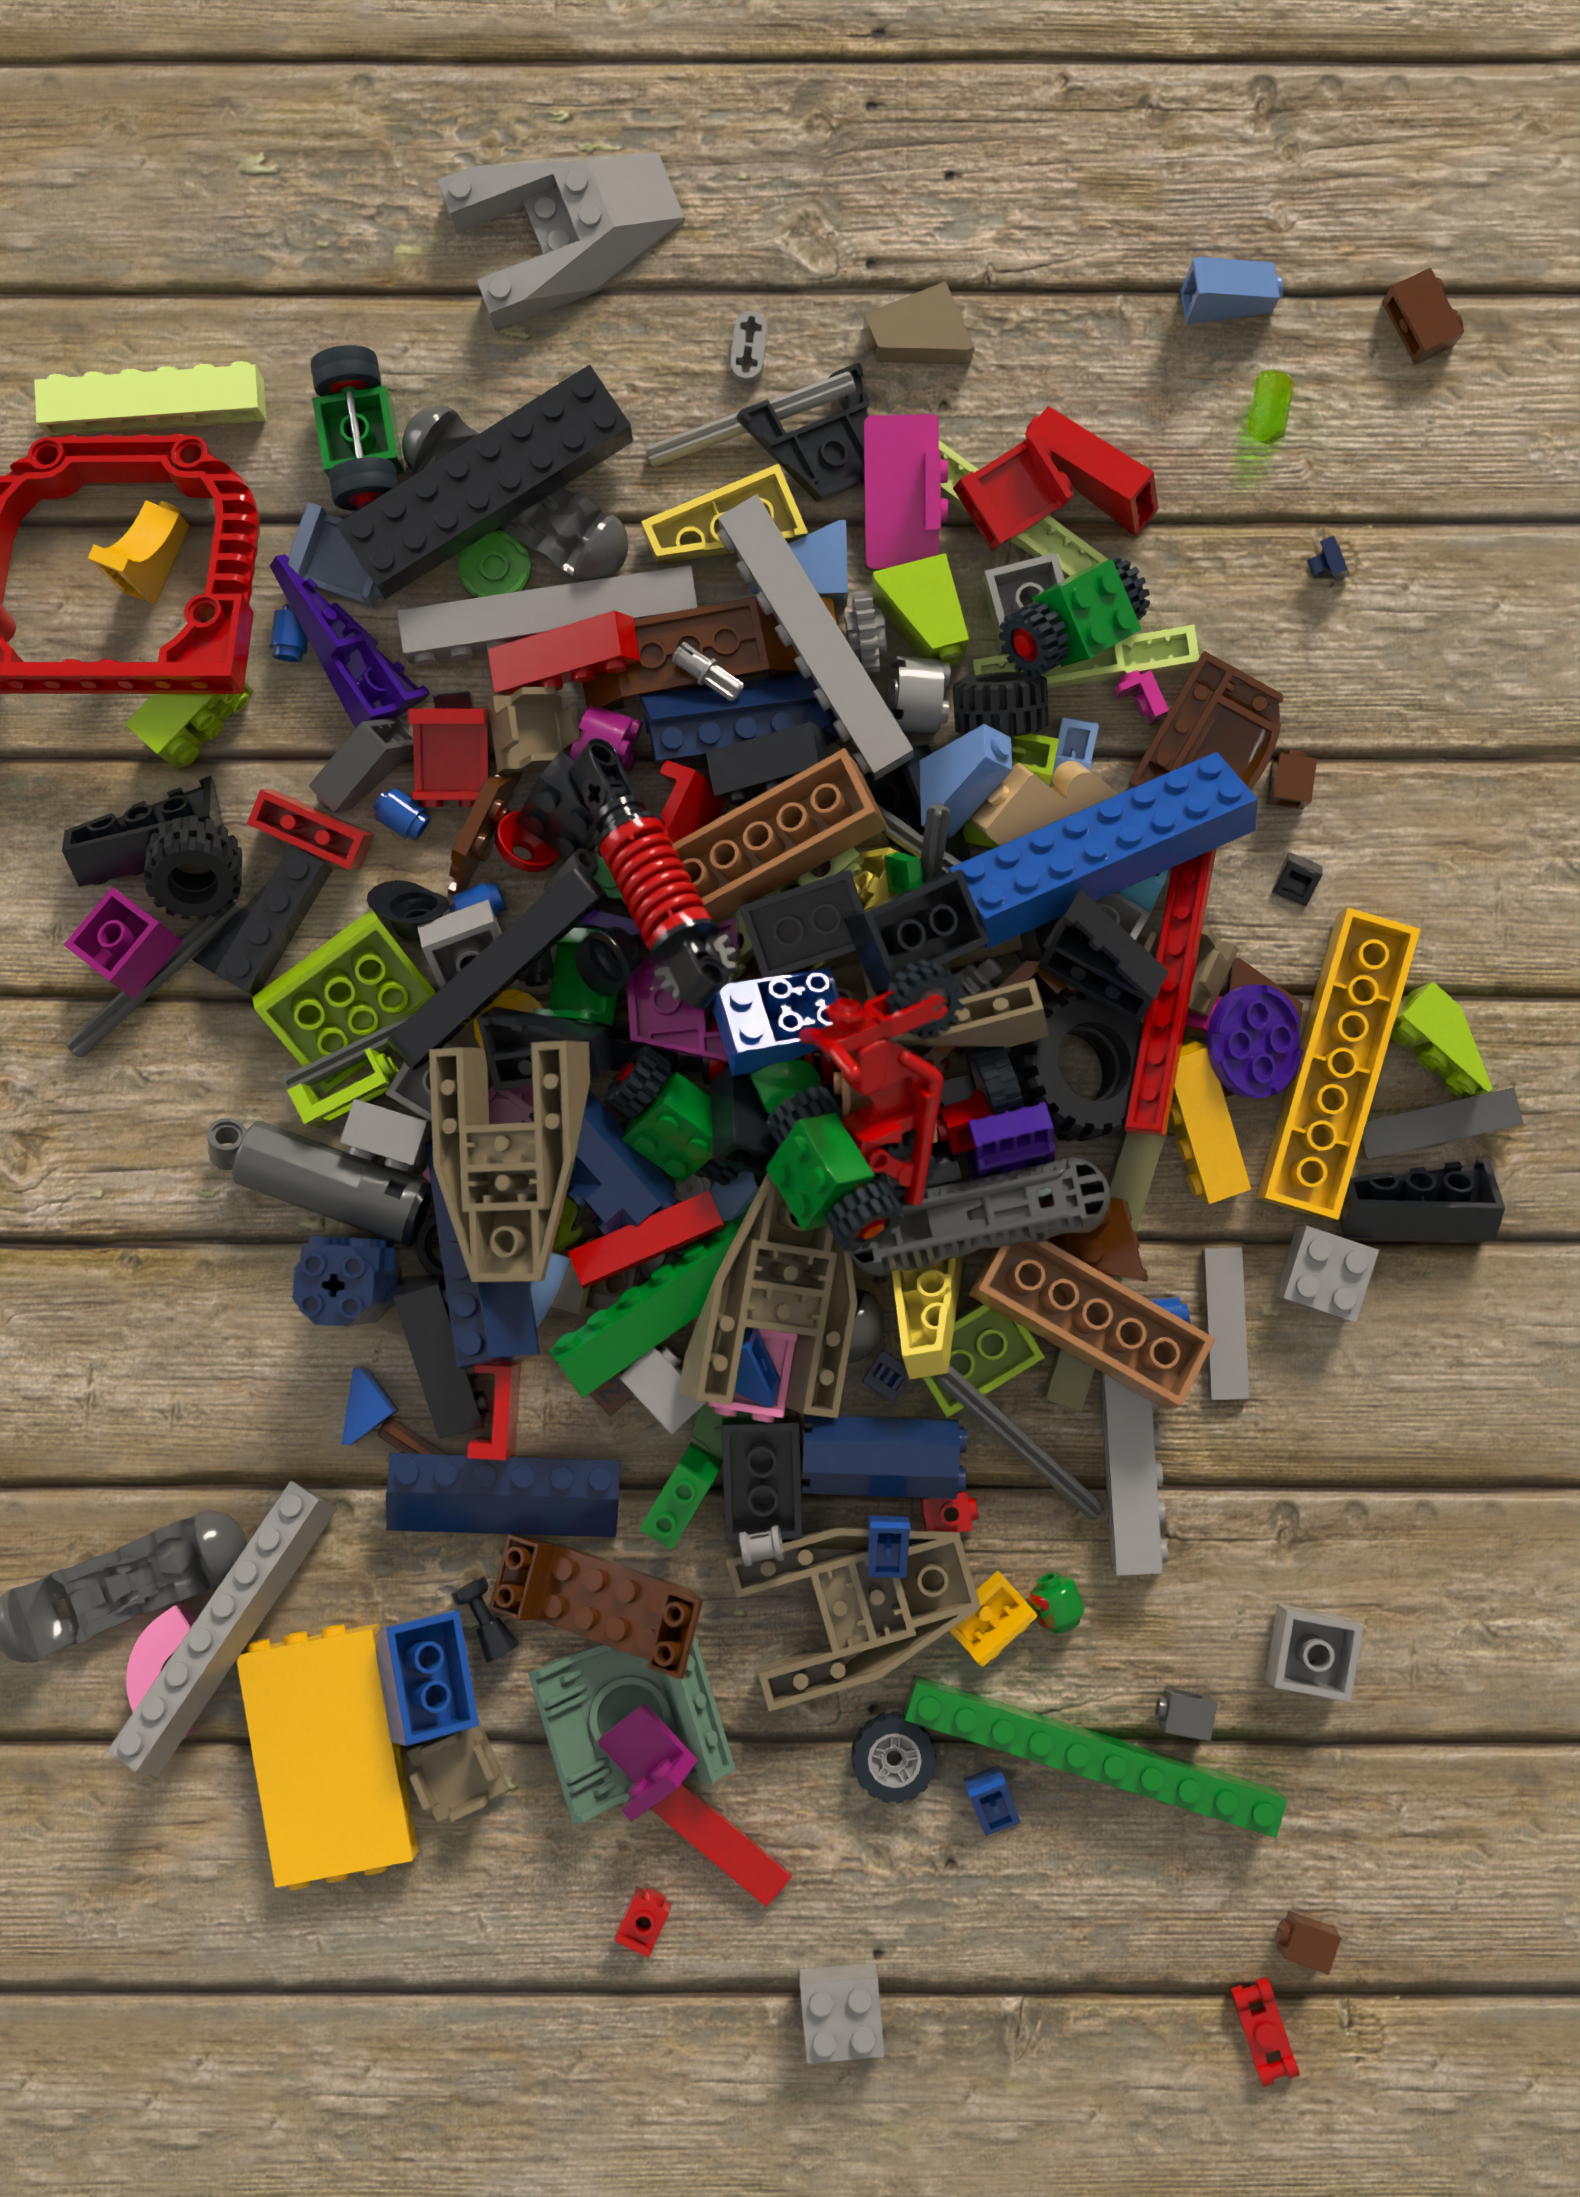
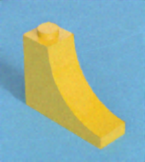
M145 500L140 513L127 533L118 542L107 548L93 544L88 559L121 592L156 605L187 533L189 524L180 515L181 510L176 506L164 501H160L159 505Z

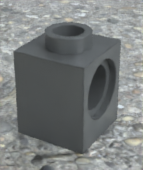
M1165 1687L1164 1697L1159 1696L1157 1699L1155 1719L1159 1720V1726L1165 1733L1211 1742L1217 1702L1210 1695Z

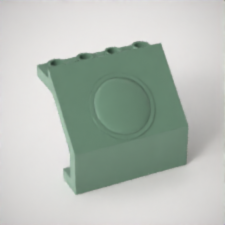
M695 1635L684 1679H677L647 1668L648 1660L604 1644L543 1663L544 1666L528 1673L573 1824L585 1823L609 1808L631 1798L627 1792L634 1782L599 1746L598 1740L642 1704H647L698 1759L683 1782L699 1779L701 1785L710 1784L736 1770Z

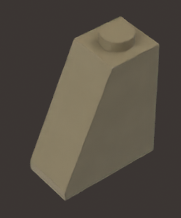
M946 281L864 314L863 329L860 330V337L866 351L872 350L877 362L967 364L972 362L974 345Z

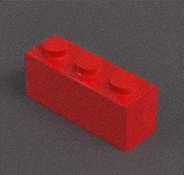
M260 789L247 821V825L348 870L361 869L374 838V834L274 789Z

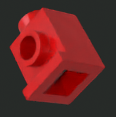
M980 1089L972 1091L973 1097L939 1108L940 1118L937 1119V1137L940 1142H947L952 1155L973 1148L967 1126L968 1120H979L987 1118L989 1115L993 1116Z
M966 1490L965 1492H957V1499L920 1498L925 1531L973 1530L971 1521L978 1520L975 1497L968 1498ZM954 1507L958 1510V1516L955 1520L949 1521L944 1518V1511L947 1508Z
M637 1887L617 1928L614 1941L649 1958L670 1913L671 1904L666 1902L667 1898L652 1888H646L644 1891ZM645 1916L650 1920L651 1924L646 1927L638 1923L637 1919Z

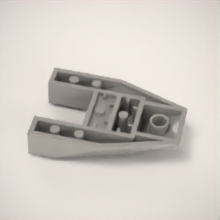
M658 152L544 158L474 166L437 180L456 233L525 208L543 253L532 259L477 279L483 301L495 331L598 292L685 221Z

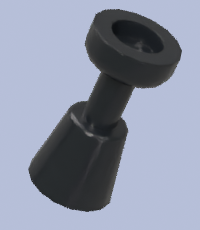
M482 1576L453 1592L450 1596L455 1604L462 1606L468 1603L480 1625L476 1629V1633L485 1661L488 1663L513 1650L520 1643L500 1617H492L482 1598V1595L487 1592L489 1587L485 1576Z

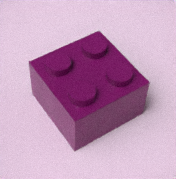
M111 887L65 942L64 946L135 1000L183 941L119 891Z

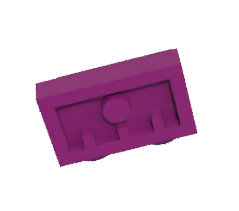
M647 1704L639 1706L598 1740L599 1746L634 1782L627 1792L631 1798L621 1810L631 1822L675 1791L698 1761Z

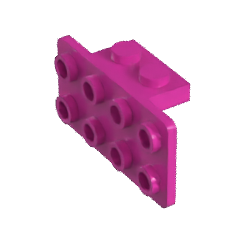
M933 414L868 416L864 421L866 565L871 569H885L939 555V529H941V522L948 521V499H941V483L948 482V461L941 460V451H939V420L937 416Z

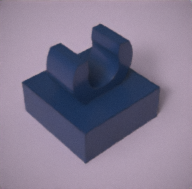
M1334 535L1320 541L1324 554L1307 560L1314 578L1322 576L1329 571L1332 572L1336 582L1351 576Z
M882 1350L862 1382L894 1403L908 1382L909 1376L905 1364Z

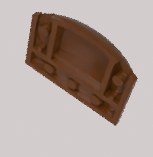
M1203 651L1128 783L1137 787L1218 752L1246 786L1252 790L1265 771L1276 747L1281 723H1279V703H1283V694L1210 653Z

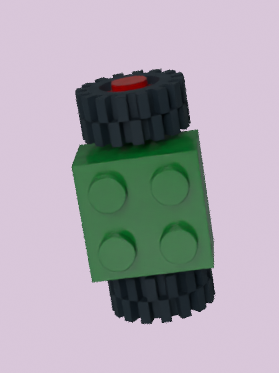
M1115 558L1083 569L1032 597L1033 603H1029L1006 615L1003 618L1004 621L1000 624L999 628L1003 632L999 633V640L1005 641L1001 648L1003 652L1008 651L1010 655L1006 659L1009 663H1016L1014 669L1017 672L1023 670L1024 676L1030 677L1032 675L1035 678L1059 665L1064 667L1090 659L1140 631L1141 626L1138 621L1146 615L1147 611L1145 609L1150 605V601L1144 599L1150 595L1149 589H1143L1142 587L1146 583L1145 578L1139 579L1137 577L1139 569L1136 566L1130 569L1131 562L1127 560L1121 562V558Z
M647 1044L642 1045L641 1048L639 1047L635 1051V1054L628 1058L627 1063L621 1066L620 1072L614 1076V1081L609 1085L608 1091L605 1094L606 1101L631 1118L621 1140L680 1183L700 1169L720 1185L730 1184L731 1180L734 1181L738 1173H742L744 1170L713 1160L711 1097L678 1072L665 1082L667 1078L665 1076L669 1074L672 1063Z
M817 1086L815 1089L809 1087L805 1093H802L801 1090L796 1092L795 1097L792 1099L787 1097L783 1100L785 1103L783 1106L777 1105L773 1109L775 1113L770 1114L768 1117L767 1126L780 1148L766 1167V1170L803 1231L828 1226L845 1252L850 1250L856 1252L860 1247L863 1249L868 1248L870 1243L874 1242L876 1244L881 1241L880 1237L883 1235L888 1236L891 1234L892 1231L890 1229L897 1228L900 1225L899 1221L903 1220L904 1210L886 1183L878 1182L875 1186L873 1183L869 1184L875 1175L842 1124L843 1121L840 1118L844 1117L843 1113L826 1088L823 1089L822 1086Z

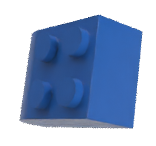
M459 1610L383 1627L379 1630L376 1643L377 1661L391 1742L407 1746L479 1726Z

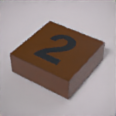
M622 1371L589 1393L610 1417L634 1395L620 1380L619 1377L623 1375Z

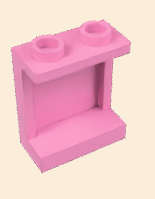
M758 1328L781 1379L774 1406L765 1407L734 1392L732 1405L707 1402V1405L713 1406L714 1413L736 1416L737 1411L752 1413V1419L774 1423L775 1417H784L795 1341H797L798 1334Z

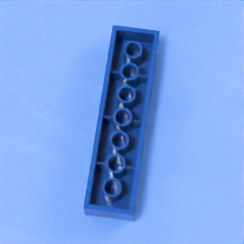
M1215 752L948 868L950 873L961 869L990 942L984 945L986 949H989L1064 916L1081 889L1095 902L1256 831L1258 798L1220 754Z

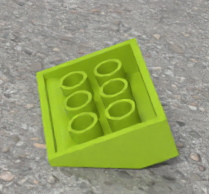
M370 909L254 995L252 1000L255 1011L304 1067L415 1013L437 992L378 914ZM369 1059L317 1084L326 1094L368 1063Z

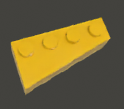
M1189 1038L1183 1039L1169 1120L1177 1138L1178 1152L1182 1160L1185 1161L1189 1171L1187 1182L1192 1194L1198 1196V1198L1206 1203L1212 1204L1252 1189L1221 1083L1216 1077L1209 1060L1207 1046Z

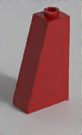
M1049 406L1040 416H1036L1031 420L1025 433L1026 438L1035 433L1039 440L1043 439L1051 449L1053 463L1059 472L1063 471L1068 476L1072 487L1128 532L1137 536L1159 509L1154 471Z

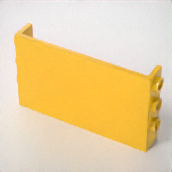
M379 1623L345 1630L344 1624L332 1625L322 1628L321 1635L308 1637L307 1631H301L285 1635L284 1642L270 1644L269 1638L251 1641L247 1643V1649H244L236 1660L275 1888L288 1885V1890H298L310 1886L312 1880L326 1878L327 1883L339 1882L347 1879L349 1873L364 1871V1875L367 1876L375 1875L386 1871L389 1865L413 1861L419 1852L401 1745L391 1742L377 1661L376 1643L380 1630Z

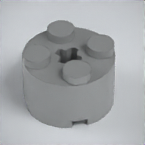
M894 656L890 668H896L897 673L896 679L888 678L887 707L903 732L935 734L940 729L941 723H947L949 702L943 700L944 686H948L950 682V663H942V660L937 658Z

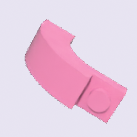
M185 1600L153 1620L139 1636L133 1647L126 1673L127 1696L132 1712L135 1711L196 1621L195 1615ZM193 1725L184 1738L195 1731Z

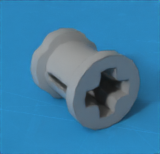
M778 1525L772 1526L771 1531L750 1535L746 1532L739 1533L742 1557L746 1567L752 1566L753 1562L772 1558H776L778 1561L785 1559Z

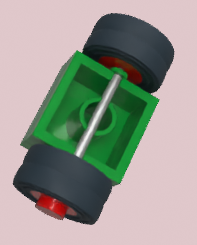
M344 345L325 349L311 359L314 389L319 396L312 398L323 469L330 481L333 502L341 509L358 511L398 486L397 474L405 473L394 405L386 386H381L377 356L373 350L367 347Z

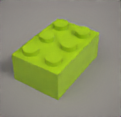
M983 1303L955 1319L949 1365L983 1395L1045 1358L1028 1329ZM936 1375L921 1377L947 1418L964 1408L961 1403L938 1384L935 1378Z

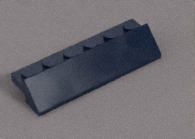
M802 674L743 681V690L739 697L733 701H729L709 686L640 695L646 733H649L655 765L663 764L665 760L671 762L689 760L690 764L707 762L706 752L808 722L823 728L836 736V740L841 738L833 726L837 718L830 708L826 711L823 710L813 692L818 687L811 676L805 679Z
M433 1142L425 1143L457 1367L464 1369L496 1361L509 1362L541 1355L530 1282H471L433 1166Z
M389 1453L386 1530L616 1537L620 1461L527 1457L490 1460L467 1458V1455Z

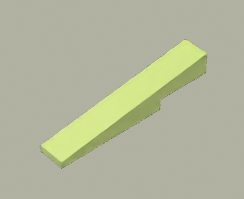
M939 440L941 460L948 461V482L941 483V496L967 512L953 487L961 478L972 471L975 473L979 469ZM1051 516L1044 518L1010 540L1035 558L1057 552L1065 578L1083 569L1109 560Z
M1195 625L1132 635L1090 659L1064 667L1059 665L1041 676L1047 678V688L1119 679L1136 670H1139L1140 674L1150 670L1153 674L1193 669L1199 659ZM1009 654L973 660L975 675L1017 672L1014 669L1016 663L1008 662L1006 658L1010 656Z

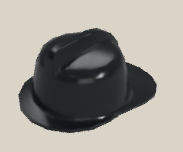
M401 880L383 882L374 886L368 892L366 899L369 907L376 913L388 918L397 935L407 940L420 939L417 925L442 917L449 906L447 897L434 893L416 883Z
M618 926L603 931L595 930L591 932L578 945L575 951V964L583 982L600 996L610 997L621 990L642 964V953L637 944L642 938L641 934L630 935L626 930Z

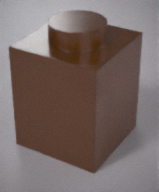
M1285 750L1284 753H1280L1272 761L1266 804L1301 810L1307 807L1312 801L1317 758L1306 757L1307 753L1300 750Z
M1288 1910L1286 1920H1281L1276 1930L1275 1943L1277 1944V1949L1286 1960L1328 1975L1330 1974L1341 1936L1331 1925Z

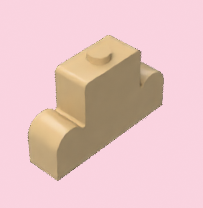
M1067 761L1059 765L1053 773L1052 786H1048L1024 765L1017 763L1012 767L1010 774L973 815L972 823L1001 846L1116 796L1117 792L1077 761Z

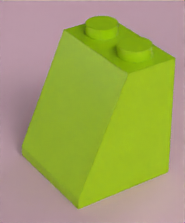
M946 553L872 573L870 592L873 603L878 609L881 608L882 614H884L916 655L923 658L941 659L942 663H950V668L959 665V661L964 660L969 637Z

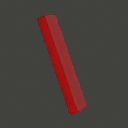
M710 1190L648 1216L636 1227L630 1224L570 1250L568 1254L580 1285L583 1289H586L725 1228L714 1198Z
M684 1782L675 1791L651 1807L655 1814L765 1907L770 1904L791 1879L789 1871Z

